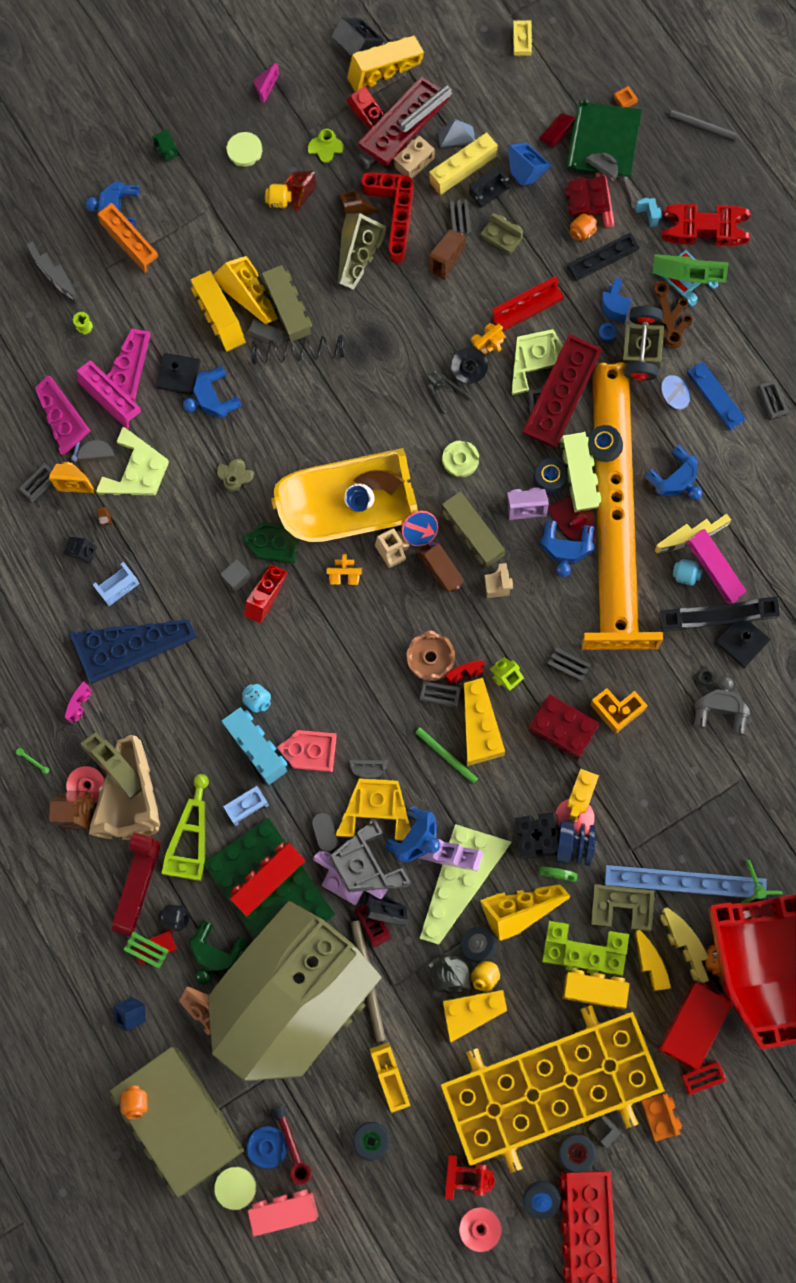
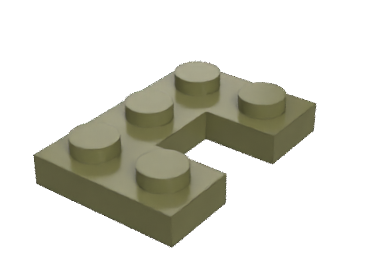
M595 884L591 925L612 927L613 907L632 909V930L652 931L655 891Z

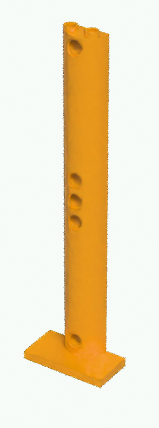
M623 362L611 365L598 363L596 365L597 368L592 371L594 429L602 425H610L616 428L623 440V450L618 458L610 462H600L595 459V473L598 480L596 492H600L601 503H599V507L596 509L600 633H584L581 642L582 650L659 649L663 641V632H639L629 378L624 376L625 363ZM608 375H614L616 378L610 379ZM617 479L620 483L613 484L611 480ZM618 497L620 502H614L611 498ZM617 514L621 519L615 520L612 518V515ZM621 623L625 626V629L618 630L615 625Z

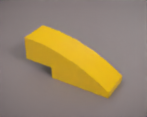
M641 930L635 931L634 935L641 972L649 971L652 992L670 989L668 974L657 950Z
M390 1043L371 1048L370 1052L391 1113L411 1106Z

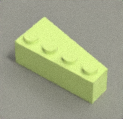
M585 432L565 435L561 438L559 444L560 448L565 449L563 450L562 458L565 465L568 464V468H566L568 473L567 480L572 485L570 487V494L574 512L597 509L599 503H601L600 492H596L595 485L598 484L596 473L593 474L592 470L594 458L593 455L589 454L588 437H586Z

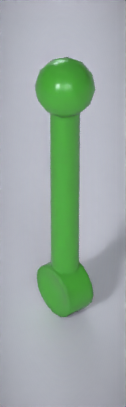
M22 748L16 750L18 756H23L42 770L43 774L49 773L48 767H43L25 754Z

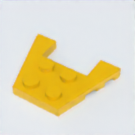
M359 779L336 836L353 838L355 836L356 818L396 820L395 841H403L411 828L399 782Z

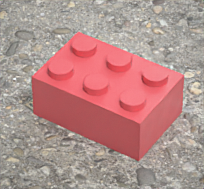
M306 1189L295 1192L293 1194L294 1197L287 1198V1195L275 1197L272 1203L267 1204V1200L252 1204L253 1207L248 1210L253 1236L315 1221L318 1218L313 1192L308 1193Z

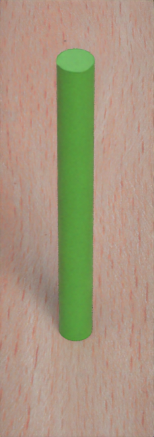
M421 727L415 732L472 784L478 780L472 772Z

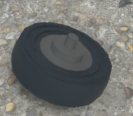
M479 926L467 931L461 943L462 952L467 959L474 963L490 960L496 953L498 946L493 932L486 927Z

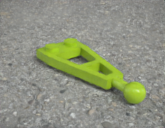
M204 774L195 776L193 784L196 787L194 799L188 800L165 854L162 875L196 881L202 880L205 862V801H201L203 790L209 784V779ZM193 807H199V826L186 824ZM183 831L199 833L198 860L173 856Z

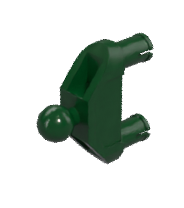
M202 920L195 936H192L189 940L197 962L204 965V968L200 969L195 976L196 981L201 985L210 982L211 969L216 972L230 969L249 944V941L237 937L231 953L228 952V954L206 944V939L213 924Z

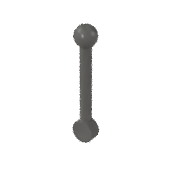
M621 176L620 180L624 183L631 201L630 207L636 209L637 202L633 199L627 183V177Z

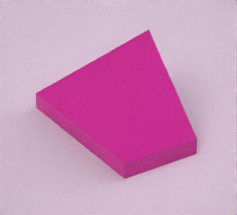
M274 63L253 81L263 103H265L279 76L278 64Z

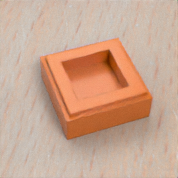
M629 86L613 94V98L619 107L628 108L638 101Z

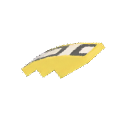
M727 514L713 524L706 519L693 529L686 524L657 544L655 552L662 553L686 547L688 545L685 541L702 529H705L709 536H712L727 527L731 519Z

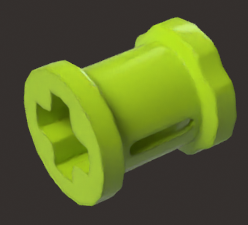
M78 312L74 315L73 323L80 334H89L93 328L89 316L85 312Z

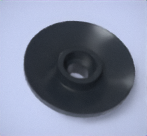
M472 347L464 348L453 357L451 363L452 372L456 379L462 383H477L485 377L488 371V360L479 349ZM473 365L474 368L472 370H468L467 366Z

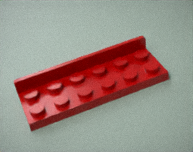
M561 1172L559 1189L562 1190L560 1211L563 1212L561 1232L564 1234L562 1254L565 1256L563 1277L566 1279V1283H617L611 1172Z

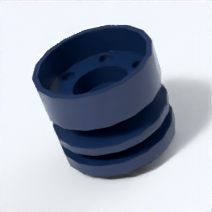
M561 821L558 833L560 839L556 862L569 864L571 856L575 855L576 865H580L581 858L585 857L584 866H590L596 848L595 825H589L588 833H585V824H581L579 832H575L574 822Z

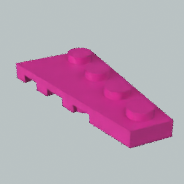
M131 329L121 348V353L113 363L114 366L111 372L107 374L132 401L136 399L151 335L149 331Z
M47 376L35 389L42 407L47 413V420L54 431L53 435L59 444V451L65 455L90 432V429L53 378Z

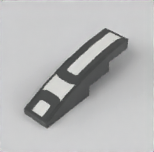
M33 241L26 244L38 267L49 281L75 303L79 302L61 264L54 267L47 253L39 255Z

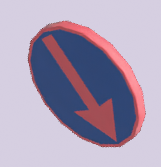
M428 511L413 512L403 522L401 528L402 536L412 546L426 545L437 535L438 521Z

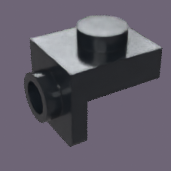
M70 536L63 554L69 557L81 558L91 563L97 546L85 538Z

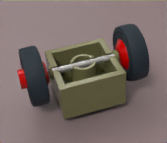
M636 306L631 308L629 313V320L635 324H626L623 363H625L624 376L637 381H648L656 379L658 369H661L664 326L654 325L662 322L663 311L652 306Z

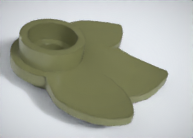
M235 459L230 462L229 466L220 464L217 474L223 480L225 488L234 492L239 490L242 484L249 483L253 479L254 471L245 470L244 461L242 459Z

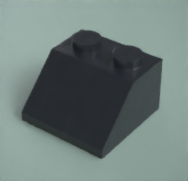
M341 18L332 34L336 43L345 48L350 57L357 52L379 47L384 42V39L362 18Z

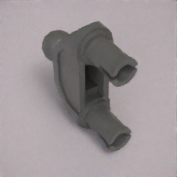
M721 677L718 681V686L721 690L716 689L694 703V709L696 710L694 727L698 728L700 725V728H706L707 714L711 711L733 715L735 720L732 733L737 735L739 732L738 735H745L746 719L750 717V710L735 692H729L734 685L731 677Z

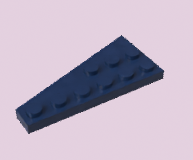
M189 619L159 624L149 623L140 626L130 625L102 630L92 629L83 632H69L91 684L197 638Z

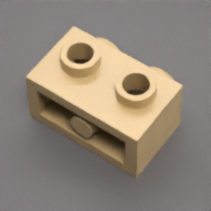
M418 136L415 140H411L403 151L397 154L394 158V167L402 175L413 178L435 158V149L422 137Z

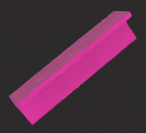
M91 360L77 370L78 383L124 428L128 429L129 421L141 412V408Z
M702 529L685 542L727 604L735 603L739 600L738 597L746 592V589L707 531Z

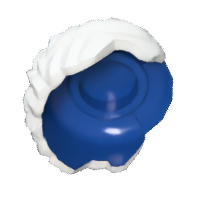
M361 483L354 484L345 491L344 500L348 507L354 511L361 512L373 505L374 494L367 485H362Z

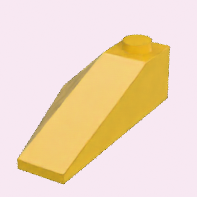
M247 256L226 262L213 275L218 285L227 294L263 323L268 324L278 319L270 300L263 293L265 291L264 286L258 282L257 277L259 275Z
M559 884L539 887L534 892L524 893L523 890H519L517 894L505 896V893H499L480 901L491 930L501 941L519 934L568 900L570 895Z

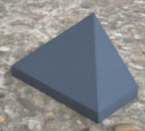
M456 119L438 131L440 149L469 145L475 141L473 126Z

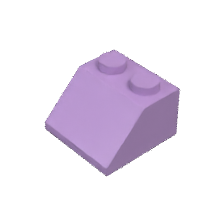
M531 488L529 491L515 489L507 492L509 520L547 516L549 503L545 489Z

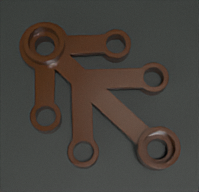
M659 281L654 286V294L659 297L663 311L661 323L666 325L667 331L664 330V341L667 347L676 349L682 345V333L687 327L691 326L693 317L690 314H685L682 317L681 324L675 330L674 322L681 312L687 309L689 301L686 298H680L676 308L671 313L666 296L669 291V285L665 281ZM684 302L686 305L682 306L680 303ZM687 318L690 322H685L684 319ZM674 338L677 342H672L670 339Z

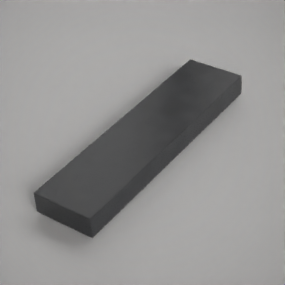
M630 232L567 264V268L575 281H578L638 251L639 245Z

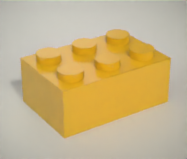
M572 969L571 973L568 972L565 976L562 999L625 1009L630 983H626L625 979L620 977H613L609 980L604 979L605 975L593 973L591 976L584 975V971Z

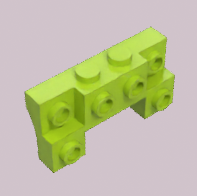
M548 922L542 963L566 966L568 971L583 969L586 970V974L590 975L600 972L623 976L629 934L609 931L606 947L568 941L569 924Z

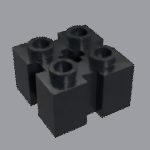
M556 813L538 814L537 820L532 816L515 818L516 832L522 836L523 840L518 841L520 858L524 860L539 858V852H543L546 856L557 855L560 837L556 836L555 831H559L560 827ZM538 832L542 833L539 840L535 838Z

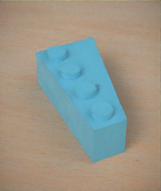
M240 707L223 719L222 723L268 785H270L288 772L285 767L288 764L281 755L278 757L274 752L276 748L272 742L264 739L263 735L265 733L260 726L257 725L255 727L251 722L253 717L248 710L243 711Z

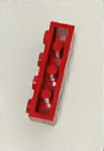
M283 842L274 849L276 853L271 858L267 856L260 863L261 867L256 872L252 870L245 877L246 881L242 885L237 884L230 891L232 894L229 896L230 899L246 916L306 861L289 842L285 844Z

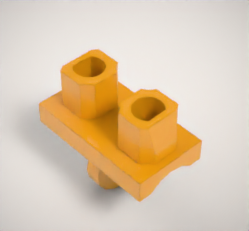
M489 323L484 329V336L481 337L479 334H476L471 338L473 346L484 354L490 353L492 350L496 352L501 351L500 344L506 338L502 331L503 327L500 324L494 326Z
M347 554L342 555V560L335 559V565H342V568H327L330 584H341V574H348V585H358L360 575L362 574V568H347V565H354V560H347Z

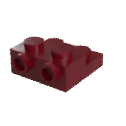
M604 175L589 180L583 177L568 182V187L565 188L566 196L571 201L568 204V210L575 219L580 214L594 216L611 211Z

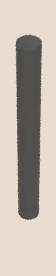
M675 110L670 112L669 117L735 141L738 137V133Z

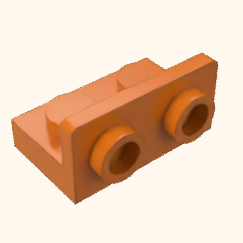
M667 1093L641 1100L654 1141L680 1135L679 1130L682 1127L679 1118L674 1116L672 1109H675V1105L671 1096L668 1097Z

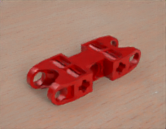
M675 204L662 209V217L676 224V226L661 232V239L665 242L695 245L697 237L714 238V246H739L750 241V234L743 232V230L736 226L741 221L750 219V211L746 208L717 205L715 213H697V204Z

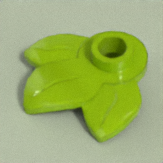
M323 129L317 138L310 141L308 153H318L320 160L328 163L334 157V153H343V143L336 138L332 130Z

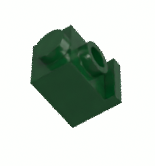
M169 130L152 136L159 155H163L165 161H171L179 156Z

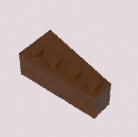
M67 791L51 800L49 821L67 830H90L91 809L94 808V797H91V792Z

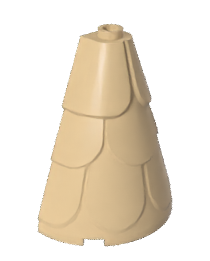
M129 735L124 739L118 740L115 749L139 776L142 791L130 799L106 776L90 824V835L106 839H112V836L117 838L122 837V840H131L134 832L152 836L159 831L158 809L143 745L138 737Z

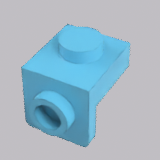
M643 198L637 201L636 213L647 211L650 227L657 226L659 219H661V210L657 208L655 198Z

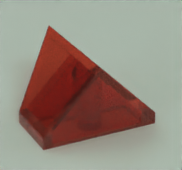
M313 171L293 172L284 184L288 187V191L292 192L291 201L296 213L316 188L315 173Z

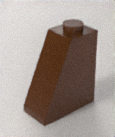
M450 229L429 255L430 273L446 280L466 246V237L461 232Z
M429 542L415 552L444 591L454 592L461 587L460 584L464 580L439 543Z

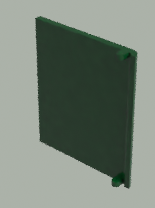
M586 99L584 102L579 101L567 168L601 173L588 164L586 158L591 154L607 153L617 162V176L631 177L642 109L588 103Z

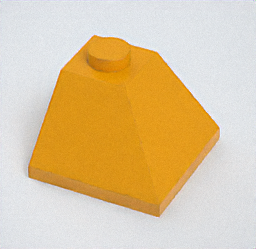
M70 462L56 464L50 473L49 479L57 491L94 493V488L88 478Z

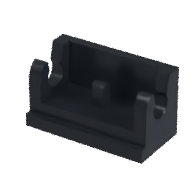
M496 166L470 184L469 194L482 208L510 188L507 183L509 179L500 167Z

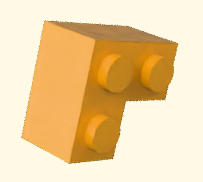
M608 688L596 696L590 704L615 734L643 713L648 706L635 691L619 702Z

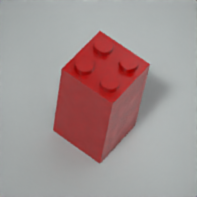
M703 982L694 983L689 986L657 1048L658 1051L692 1070H699L732 1006V1002L728 1001V996L721 992L717 994L710 991L711 987Z

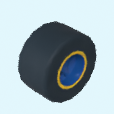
M602 425L596 427L590 433L588 447L595 459L600 462H610L618 458L622 453L623 440L616 428L610 425Z
M546 458L540 461L533 475L535 487L540 488V490L545 489L547 495H555L561 492L567 482V469L560 460L554 458Z

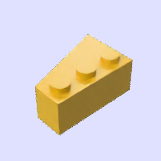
M503 990L443 1001L450 1043L506 1012L507 1008Z

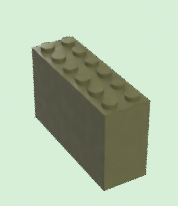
M178 1047L169 1048L110 1090L112 1093L110 1098L116 1107L120 1106V1094L126 1091L129 1086H139V1089L147 1093V1111L143 1114V1117L127 1119L123 1114L122 1117L128 1125L131 1123L135 1129L133 1131L135 1138L138 1142L142 1141L145 1145L144 1151L150 1160L154 1159L157 1164L155 1167L161 1178H166L169 1183L167 1188L173 1196L177 1195V1197L185 1195L245 1151Z

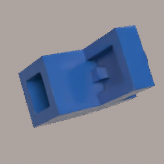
M615 278L614 284L610 283L608 292L603 291L601 308L608 318L625 323L632 299L618 296L623 279Z

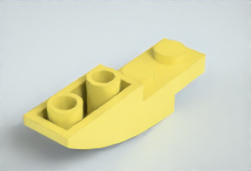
M664 908L661 910L660 919L663 926H667L669 930L667 936L670 944L675 945L676 949L684 946L685 950H682L686 962L691 964L692 969L690 973L694 981L698 983L709 981L701 962L708 959V955L699 938L682 918L669 908Z

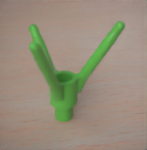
M750 860L746 861L755 887L753 889L754 894L745 899L742 904L749 903L756 898L762 899L766 895H782V891H768L760 885Z

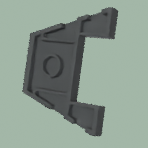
M375 818L330 857L348 892L410 886L411 882L403 868L384 875L367 846V842L377 839L383 834Z

